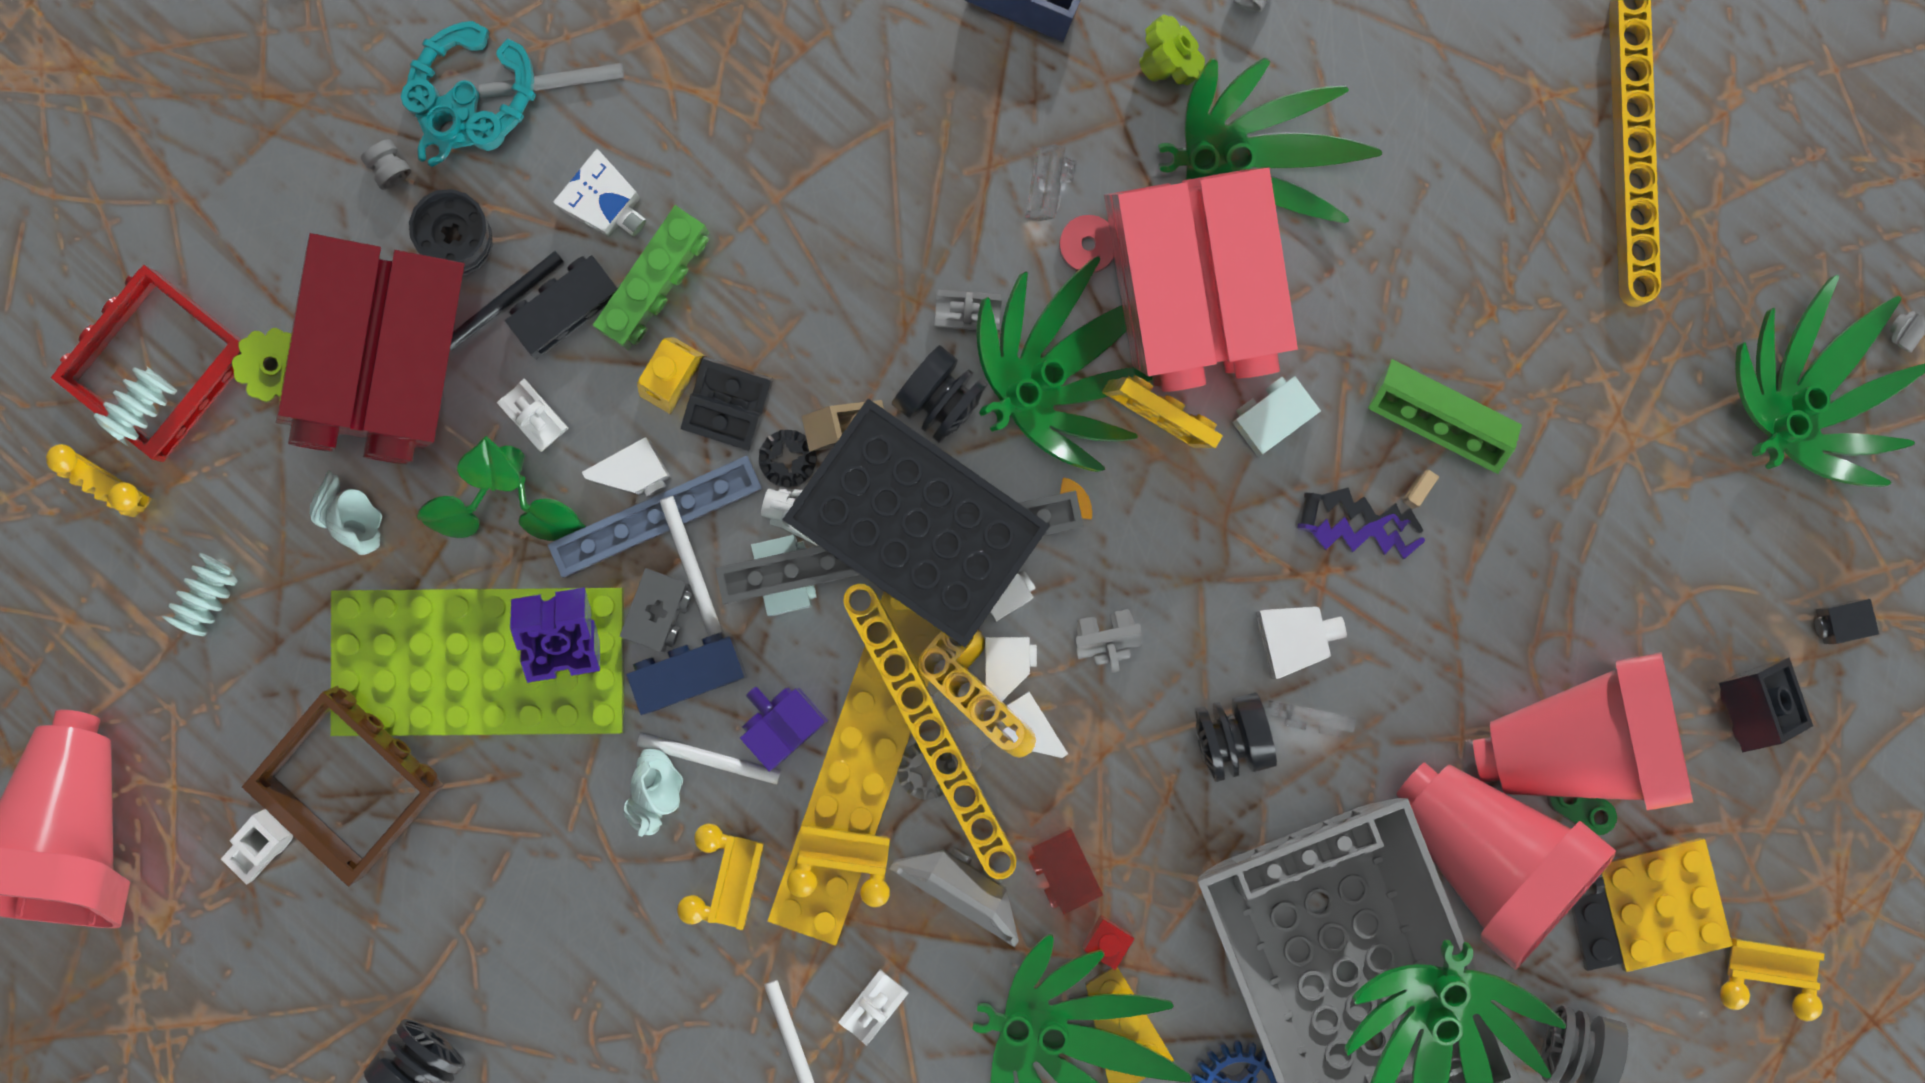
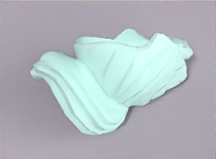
M330 470L326 472L323 483L314 494L310 504L309 514L312 522L319 527L326 528L335 540L351 548L357 554L365 555L371 553L380 546L381 534L378 528L382 519L381 512L372 505L363 491L351 488L341 491L338 475L333 474Z
M646 749L642 751L637 759L636 768L631 779L630 792L632 797L624 805L623 814L627 818L629 825L638 830L637 836L640 837L655 834L662 825L660 820L662 814L674 812L680 803L679 793L683 777L674 768L668 756L661 750Z

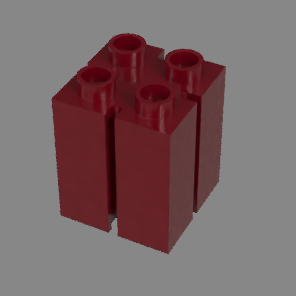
M310 233L305 250L275 423L291 426L288 439L289 445L333 452V449H336L338 434L352 435L357 438L366 439L363 453L364 458L407 465L408 462H413L415 448L424 449L433 444L435 440L465 263L395 249L392 261L379 259L380 246Z

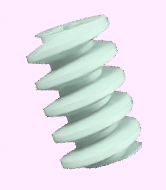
M135 367L132 369L138 380L136 382L127 379L122 381L128 390L127 393L114 390L113 395L117 399L118 404L103 403V406L109 413L107 416L97 413L93 415L97 423L104 430L126 446L128 444L124 437L133 440L139 437L133 427L134 425L147 428L148 423L143 414L152 417L158 415L153 403L163 406L167 404L168 401L162 392L174 395L177 392L170 383L149 367H147L146 371Z
M200 553L198 556L205 563V566L192 565L191 567L198 578L196 580L184 578L183 582L190 588V591L183 592L177 590L175 594L183 603L181 605L169 603L168 607L175 616L173 618L162 617L170 624L189 634L206 636L208 630L201 622L214 623L215 617L209 610L221 611L223 605L216 597L229 598L230 592L224 584L235 586L238 580L231 573L233 571L229 567L210 556Z

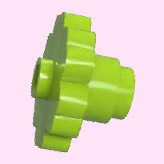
M1161 15L1145 29V40L1149 47L1144 50L1143 56L1139 59L1141 70L1151 81L1166 80L1172 75L1176 83L1188 86L1196 81L1204 68L1205 58L1198 51L1199 44L1186 26H1180L1173 16Z
M272 328L265 336L262 332L255 330L239 342L238 347L241 354L232 360L234 378L240 384H247L246 391L249 397L259 399L265 403L271 402L276 395L280 398L291 333L283 332L278 328ZM268 358L275 359L278 362L277 369L267 371L263 366L264 361Z

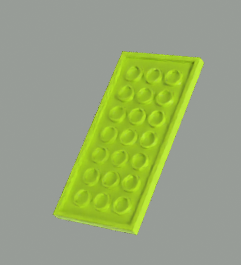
M577 588L331 590V688L338 686L352 693L357 700L356 704L366 713L373 714L379 718L384 725L383 729L391 736L624 733V638L619 637L624 626V588H585L591 607V620L595 621L600 639V671L571 676L569 669L556 671V678L529 683L526 681L520 662L521 650L517 651L510 630L511 599L541 594L542 600L547 601L555 596V592ZM331 710L330 736H359Z

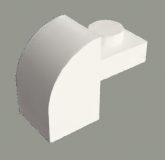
M264 809L252 815L230 840L233 846L225 853L221 860L247 885L261 873L276 855L280 854L287 847L293 835Z

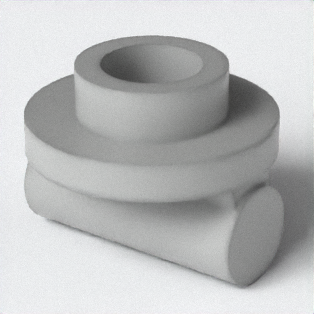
M1914 311L1909 312L1907 315H1899L1890 329V332L1893 333L1892 342L1911 353L1925 335V316L1919 315Z

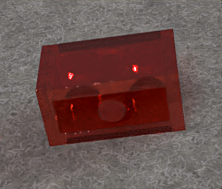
M1070 826L1031 845L1034 853L1029 855L1028 858L1036 875L1044 873L1050 885L1044 889V892L1053 909L1060 906L1063 914H1066L1103 896Z

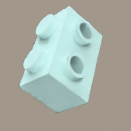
M1282 376L1265 389L1269 395L1262 401L1257 403L1252 398L1236 410L1240 417L1232 423L1257 457H1260L1321 412L1295 376L1287 382Z

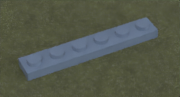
M746 455L547 545L561 577L565 578L669 532L670 529L660 504V500L664 498L674 497L682 522L686 524L763 489L750 459Z

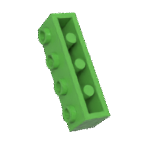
M674 205L593 326L628 351L632 345L637 346L645 336L648 329L645 326L653 314L657 316L668 301L666 295L673 285L678 286L686 276L689 269L686 266L694 255L698 256L709 241L707 227Z
M1393 359L1377 382L1368 409L1496 474H1499L1516 449L1522 424Z

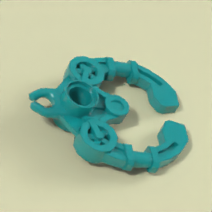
M473 21L453 24L439 31L430 39H424L422 43L424 49L417 61L412 60L407 84L403 87L401 93L404 107L414 117H417L424 133L417 148L419 161H426V148L430 145H436L439 148V154L428 160V165L431 167L443 162L451 149L471 145L486 151L496 149L504 142L505 136L519 122H522L524 118L522 112L529 100L534 101L536 94L533 92V66L522 45L507 38L497 49L496 55L504 68L515 73V83L511 89L516 95L509 106L502 104L499 108L500 111L495 115L493 112L484 110L476 113L479 92L470 81H459L443 96H440L437 89L429 82L430 78L435 74V71L430 66L437 55L444 57L447 51L456 45H460L470 51L483 50L487 45L490 34L489 30ZM453 121L452 127L449 130L440 132V128L444 123Z

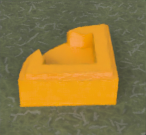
M1063 477L1060 494L1076 491L1082 519L1092 520V505L1085 490L1075 481Z

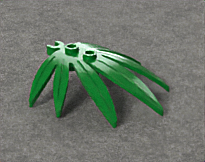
M1211 58L1198 75L1188 98L1184 121L1185 148H1177L1171 143L1159 144L1158 150L1160 153L1170 152L1173 157L1169 163L1158 164V168L1161 172L1170 173L1179 166H1186L1185 179L1189 180L1250 169L1251 167L1305 168L1342 164L1379 157L1382 155V151L1365 143L1322 134L1270 133L1247 136L1248 133L1283 123L1312 111L1344 95L1349 89L1345 85L1299 91L1264 103L1238 117L1231 123L1225 124V121L1253 91L1268 68L1270 60L1263 58L1238 75L1223 91L1211 112L1208 113L1214 99L1218 81V61L1215 58ZM1271 176L1275 205L1320 219L1340 223L1349 222V218L1345 213L1318 195L1289 181Z
M1099 256L1092 258L1081 267L1050 300L1033 326L1020 358H1018V350L1024 317L1027 271L1018 276L1008 298L1002 320L1000 344L989 297L982 299L980 302L976 329L977 349L982 370L990 387L1000 399L999 402H992L983 406L979 411L980 416L989 414L991 411L996 414L997 421L989 428L991 432L1005 428L1009 423L1011 415L1019 429L1040 449L1067 464L1094 472L1103 471L1105 467L1081 447L1056 431L1096 441H1130L1137 439L1138 435L1099 420L1055 411L1053 406L1078 404L1108 397L1102 391L1109 380L1120 379L1121 377L1127 378L1128 376L1133 378L1134 375L1147 382L1152 380V376H1147L1136 368L1130 367L1096 374L1061 386L1067 378L1096 359L1126 332L1122 305L1082 325L1057 343L1041 358L1042 352L1062 327L1100 262Z
M1839 275L1830 277L1822 286L1800 318L1790 338L1782 361L1777 390L1775 308L1766 311L1761 325L1756 351V374L1746 342L1737 346L1735 374L1739 396L1751 420L1768 436L1766 441L1754 446L1752 455L1756 457L1767 451L1770 460L1765 468L1771 469L1781 465L1785 452L1797 464L1824 478L1857 486L1885 487L1892 484L1889 479L1854 463L1824 453L1848 456L1881 454L1915 445L1913 440L1852 433L1824 435L1820 430L1864 413L1894 396L1925 373V363L1869 381L1830 402L1832 393L1856 367L1901 302V297L1896 296L1877 306L1839 334L1818 355L1797 384L1839 280Z
M1048 934L1030 950L1019 966L1009 990L1005 1014L996 1012L987 1003H978L977 1011L988 1014L989 1021L985 1024L974 1022L972 1029L982 1034L988 1033L991 1030L1000 1032L992 1061L991 1083H1014V1071L1017 1072L1019 1083H1043L1033 1066L1034 1062H1038L1057 1083H1098L1079 1067L1060 1057L1059 1054L1125 1074L1168 1081H1191V1076L1188 1072L1142 1044L1102 1029L1067 1022V1020H1104L1145 1015L1172 1009L1174 1007L1172 1001L1135 994H1098L1069 999L1052 1005L1049 1004L1050 999L1065 992L1085 977L1104 957L1103 950L1089 952L1070 960L1052 972L1035 988L1034 986L1046 970L1052 954L1054 936Z
M1444 940L1441 945V954L1444 958L1443 967L1415 964L1393 968L1368 981L1352 997L1355 1004H1361L1392 995L1373 1009L1353 1032L1344 1048L1348 1056L1397 1019L1409 1007L1413 1006L1387 1042L1370 1083L1396 1082L1420 1029L1411 1083H1449L1453 1044L1456 1042L1458 1044L1459 1059L1465 1083H1494L1487 1054L1473 1020L1474 1014H1479L1493 1034L1524 1063L1543 1077L1551 1078L1546 1064L1526 1034L1508 1014L1491 1000H1495L1504 1007L1530 1019L1561 1029L1566 1028L1564 1021L1550 1007L1522 987L1496 975L1475 970H1464V967L1471 962L1474 954L1473 948L1468 942L1463 943L1462 951L1459 954L1452 955L1454 946L1450 940Z

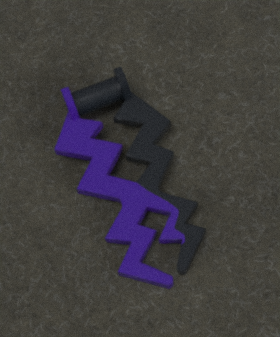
M1349 487L1322 495L1308 492L1304 494L1305 502L1297 528L1309 531L1324 550H1327L1341 536L1350 551L1354 552L1371 536L1375 538L1383 555H1386L1394 545L1401 558L1405 559L1425 542V539L1421 537L1405 546L1397 530L1387 535L1383 528L1392 519L1400 532L1409 523L1417 533H1422L1423 528L1411 508H1408L1401 514L1397 504L1394 503L1383 513L1376 515L1365 497L1356 502L1353 501ZM1319 501L1323 502L1327 513L1341 502L1350 520L1362 511L1367 524L1356 533L1353 532L1345 517L1332 528L1329 525L1328 519H1325L1318 527L1314 526Z

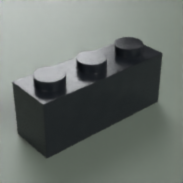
M593 255L587 259L582 256L573 261L567 267L569 271L559 280L552 278L545 282L538 289L540 293L530 302L523 300L516 304L509 311L511 316L504 320L529 354L536 360L601 312L618 289Z

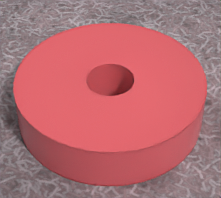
M1082 215L1074 218L1065 226L1060 237L1059 249L1062 259L1068 267L1077 272L1088 261L1097 256L1100 257V262L1094 273H1098L1110 265L1114 259L1109 223L1105 219L1095 215ZM1085 239L1093 240L1095 248L1085 250L1082 247V241Z

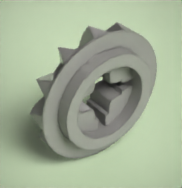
M917 743L909 746L904 754H902L903 757L897 771L901 786L909 795L919 799L927 800L940 797L944 793L934 774L930 775L927 786H923L922 775L916 773V771H910V768L922 766L925 757ZM947 752L941 754L937 761L938 768L946 774L955 772V763L951 754Z

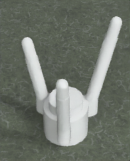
M780 486L777 491L769 488L763 500L761 516L770 518V525L781 527L819 546L782 520L796 501V499L791 497H798L803 489H790Z

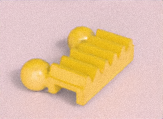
M58 444L51 447L47 452L46 463L52 471L57 473V476L70 479L69 483L72 485L82 486V491L95 494V499L106 501V506L118 510L121 515L135 517L140 512H144L152 499L137 490L132 484L124 482L84 456L76 453L68 445Z
M704 824L697 829L694 836L697 848L705 853L715 852L719 848L724 849L711 907L706 906L700 897L688 895L682 898L677 906L678 917L682 922L690 925L704 920L709 923H719L744 930L765 843L733 835H725L718 826Z
M802 826L797 868L789 874L787 879V885L792 894L798 897L810 895L817 885L816 876L811 871L812 866L869 873L870 879L863 883L860 890L863 902L870 907H880L888 901L890 889L884 879L890 838L814 826Z
M1732 938L1733 946H1731L1727 975L1730 977L1729 981L1721 987L1719 993L1720 1000L1724 1006L1732 1010H1740L1748 1004L1750 992L1744 981L1745 979L1801 987L1802 992L1796 995L1792 1002L1794 1014L1803 1021H1814L1821 1015L1823 1004L1817 996V990H1820L1821 983L1817 982L1819 962L1820 960L1824 961V953Z

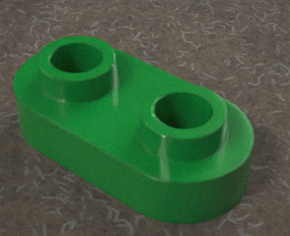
M1547 796L1548 804L1555 812L1575 825L1582 821L1597 835L1609 833L1617 823L1616 809L1606 799L1574 797L1571 803L1566 804L1563 797ZM1598 810L1604 813V820L1600 824L1594 821V814Z

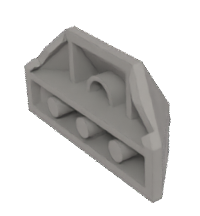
M954 847L952 852L943 848L893 861L890 866L891 871L1014 947L1017 945L1019 940L1006 886L1001 884L1003 879H994L984 869L980 871L970 865L973 858Z

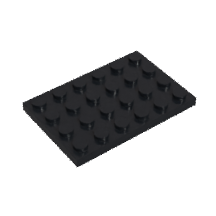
M869 398L782 519L963 647L968 645L1051 526Z

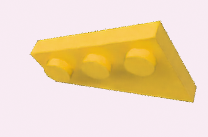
M1110 967L1085 983L1088 996L1098 994H1134L1118 967L1116 970ZM1147 1014L1094 1020L1095 1028L1133 1040L1161 1054L1170 1061H1174ZM1105 1069L1108 1083H1139L1146 1078Z

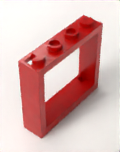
M143 265L133 277L128 276L126 278V286L117 297H112L105 303L101 311L102 316L94 325H89L82 331L78 338V345L71 353H67L59 359L62 363L50 378L93 413L107 416L109 413L103 406L105 401L80 382L79 379L155 287L160 289L227 343V346L151 438L135 425L133 427L139 437L136 440L124 437L150 459L164 462L234 377L232 360L241 354L238 347L241 339L156 270Z

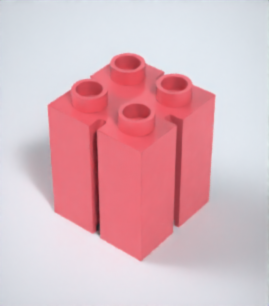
M1270 168L1245 169L1183 180L1179 184L1170 185V183L1105 194L1104 199L1132 366L1145 375L1152 376L1153 385L1161 386L1162 392L1179 391L1206 385L1204 366L1215 365L1221 361L1224 362L1225 373H1235L1237 379L1279 372L1278 353L1298 350Z

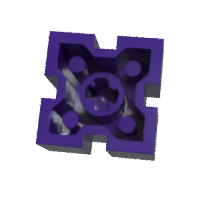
M585 587L555 592V596L547 601L542 600L541 594L511 599L510 630L517 651L521 650L520 662L527 683L556 678V671L569 669L571 676L600 671V639L595 621L591 620V607Z
M754 687L746 694V697L759 712L742 726L746 733L740 739L770 772L829 720L801 688H795L793 691L789 687L785 688L769 701L758 687Z

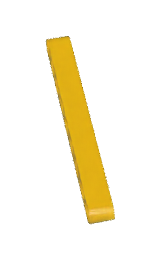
M1611 0L1609 4L1618 286L1621 300L1628 306L1639 307L1655 299L1661 289L1651 0H1634L1636 10L1627 8L1623 0ZM1624 32L1633 33L1637 37L1638 44L1635 46L1627 43ZM1626 67H1631L1638 72V81H1632L1627 77ZM1628 102L1638 106L1640 117H1634L1627 111ZM1628 138H1635L1639 141L1641 153H1636L1629 148ZM1630 173L1640 176L1643 182L1642 189L1631 185L1629 180ZM1631 209H1637L1643 214V225L1633 222L1630 215ZM1633 244L1641 246L1645 251L1644 261L1637 260L1633 256ZM1635 280L1641 281L1646 286L1645 297H1641L1634 292L1633 283Z
M859 583L850 586L844 594L843 603L979 861L990 877L994 879L1008 878L1016 868L1017 858L882 602L871 587ZM861 590L867 591L871 597L869 607L863 611L855 610L851 603L853 595ZM875 623H883L888 629L887 639L879 644L873 643L868 635L870 627ZM893 655H900L906 663L904 672L899 676H892L886 670V662ZM911 687L918 688L923 695L922 704L915 709L908 708L903 702L904 692ZM926 720H934L940 726V735L935 741H927L921 736L920 727ZM946 752L955 755L958 760L956 771L950 774L941 772L937 765L939 756ZM965 785L974 790L976 797L973 804L961 806L957 803L955 791L958 787ZM983 818L991 822L993 833L990 837L980 839L973 834L972 824L977 819ZM998 851L1006 853L1011 860L1009 868L1002 872L994 870L989 862L990 856Z

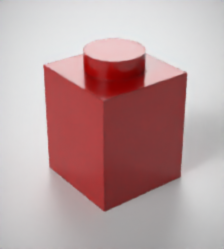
M1100 915L1082 944V948L1087 953L1103 950L1104 957L1100 961L1116 970L1135 938L1125 929Z

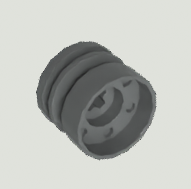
M1562 1005L1558 1007L1555 1013L1564 1021L1566 1028L1561 1029L1548 1025L1543 1041L1541 1058L1546 1064L1551 1078L1547 1079L1542 1076V1079L1549 1083H1575L1577 1079L1578 1083H1619L1628 1051V1029L1626 1024L1603 1016H1597L1590 1024L1588 1013L1580 1010L1575 1013L1572 1008Z

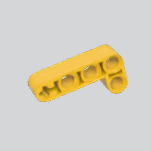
M977 630L968 645L963 647L959 646L958 642L941 631L919 657L918 667L922 675L998 747L1014 757L1027 756L1035 747V733L968 670L985 648V638L982 632ZM945 659L943 670L934 674L935 665L940 660ZM969 682L970 689L968 693L963 697H959V689L962 685ZM995 706L993 717L990 720L984 721L983 716L986 709ZM1009 727L1016 732L1019 738L1014 742L1003 730Z

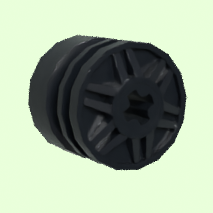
M453 189L436 190L424 196L413 208L409 220V234L419 254L465 263L463 276L479 270L488 260L493 247L492 229L479 204L468 194ZM458 231L461 240H452L450 243L446 236L448 234L455 235Z
M941 345L937 346L926 357L892 401V405L909 419L924 409L928 415L923 421L921 429L925 432L936 421L941 423L932 437L938 443H941L948 435L957 431L979 405L982 393L988 385L982 379H979L968 390L965 385L974 373L970 369L957 379L952 377L951 374L956 367L958 359Z
M1257 692L1232 698L1233 715L1228 717L1220 702L1213 703V721H1211L1205 706L1195 708L1197 743L1203 762L1209 768L1215 782L1225 780L1223 763H1227L1232 777L1239 776V759L1245 758L1252 772L1277 766L1276 751L1269 722Z
M404 1019L396 1028L397 1034L391 1035L387 1040L388 1046L393 1053L384 1050L379 1051L365 1069L364 1077L368 1083H452L454 1081L453 1074H458L466 1064L460 1053L440 1034L416 1021Z

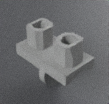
M937 289L934 327L976 330L980 302L982 299L989 297L997 331L1000 332L1002 294Z
M1128 609L1110 614L1113 627L1110 630L1099 632L1096 617L1079 619L1077 621L1078 636L1075 637L1078 659L1094 656L1096 665L1109 663L1112 673L1120 671L1118 661L1131 658L1129 648L1142 646L1140 623L1135 624Z

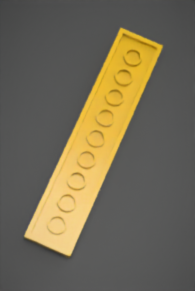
M884 591L881 602L927 687L929 680L920 672L918 660L921 653L941 631ZM883 623L873 624L869 632L870 640L876 644L884 642L888 637L886 625ZM864 646L767 920V922L835 946L837 945L862 872L812 866L811 871L816 876L817 885L815 890L806 897H798L792 894L788 888L787 879L789 874L797 868L803 825L875 836L903 757L902 754H904L910 738L911 731L866 646ZM893 655L888 658L886 670L890 675L899 676L905 670L906 663L900 655ZM916 687L908 688L903 694V702L910 709L918 708L923 701L922 692Z

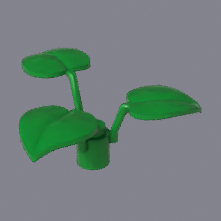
M487 436L473 449L464 454L457 465L460 477L469 485L480 488L473 502L465 506L460 499L454 496H440L423 504L417 514L418 519L424 525L442 535L453 538H466L475 534L479 528L480 521L472 512L477 509L489 488L491 491L496 489L500 491H513L518 487L520 508L524 511L520 515L518 522L530 535L542 540L556 541L586 527L572 509L557 500L537 499L529 505L526 501L524 487L526 477L521 475L525 460L524 453L513 446L498 447Z

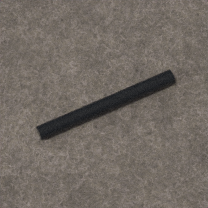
M556 251L552 252L454 330L450 351L452 352L560 266L564 261Z

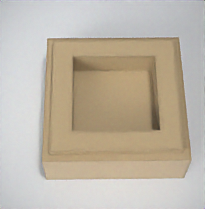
M1430 470L1419 473L1403 497V503L1412 509L1420 507L1439 476Z

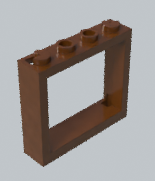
M335 686L323 691L243 784L242 788L349 887L368 873L444 784L437 779L436 772L430 766L420 763L410 754L411 750L407 744L400 739L393 738L383 729L384 725L379 718L373 714L366 713L356 704L357 700L352 693ZM330 710L336 713L420 792L363 858H360L274 777Z

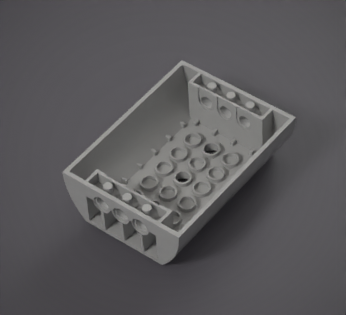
M1408 798L1390 799L1352 809L1226 859L1205 871L1197 879L1277 1083H1370L1387 1042L1413 1006L1409 1007L1397 1019L1380 1031L1383 1035V1043L1378 1049L1369 1050L1363 1044L1348 1056L1344 1048L1353 1032L1373 1009L1392 996L1355 1004L1352 1000L1353 995L1368 981L1393 968L1415 964L1443 967L1444 958L1441 954L1443 941L1450 940L1454 946L1452 955L1459 954L1465 942ZM1319 892L1326 894L1329 900L1327 909L1322 913L1312 912L1309 907L1311 896ZM1473 960L1464 967V970L1477 971ZM1350 961L1355 965L1356 974L1350 981H1340L1337 977L1336 970L1342 962ZM1474 1014L1473 1020L1487 1054L1493 1082H1521L1508 1048L1493 1034L1480 1015ZM1421 1029L1395 1083H1411L1414 1057ZM1457 1042L1453 1044L1449 1083H1465Z

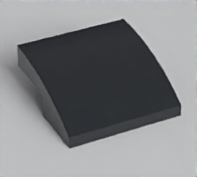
M705 356L702 358L694 390L689 396L680 429L749 451L774 378Z

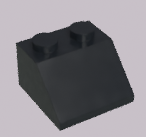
M1790 657L1736 674L1719 683L1721 701L1728 709L1733 724V736L1739 742L1742 753L1783 744L1813 727Z

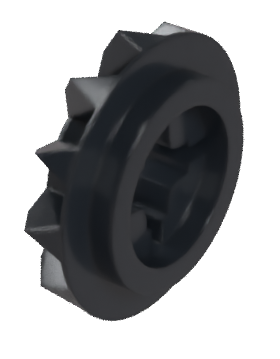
M779 430L766 438L759 449V466L762 473L770 482L781 487H794L804 483L812 475L816 466V451H809L806 436L796 430ZM784 443H786V447L789 448L791 453H803V456L797 457L798 459L792 461V473H789L784 463H772V460L782 456Z

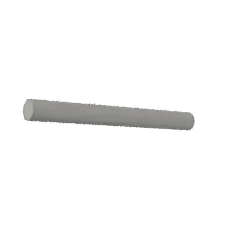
M622 63L534 76L533 91L624 78ZM515 79L479 85L481 99L516 94L511 89Z

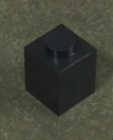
M1871 599L1854 600L1816 609L1815 629L1819 638L1823 639L1824 644H1839L1879 635Z

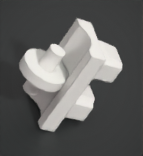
M526 379L520 381L512 391L497 402L540 452L544 451L569 429Z
M880 969L838 1023L867 1046L909 992Z

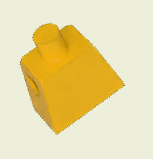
M675 337L664 338L637 382L639 396L671 415L705 355Z

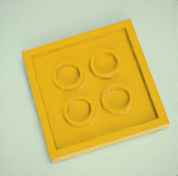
M1136 375L1133 378L1128 376L1127 378L1121 377L1120 379L1109 380L1102 391L1103 394L1193 448H1216L1223 437L1222 434L1214 430L1217 426L1216 423L1200 414L1194 416L1183 411L1185 405L1169 395H1165V397L1157 396L1151 392L1154 386Z
M1699 838L1613 859L1603 871L1605 892L1623 959V964H1621L1623 971L1630 972L1733 946L1705 839Z

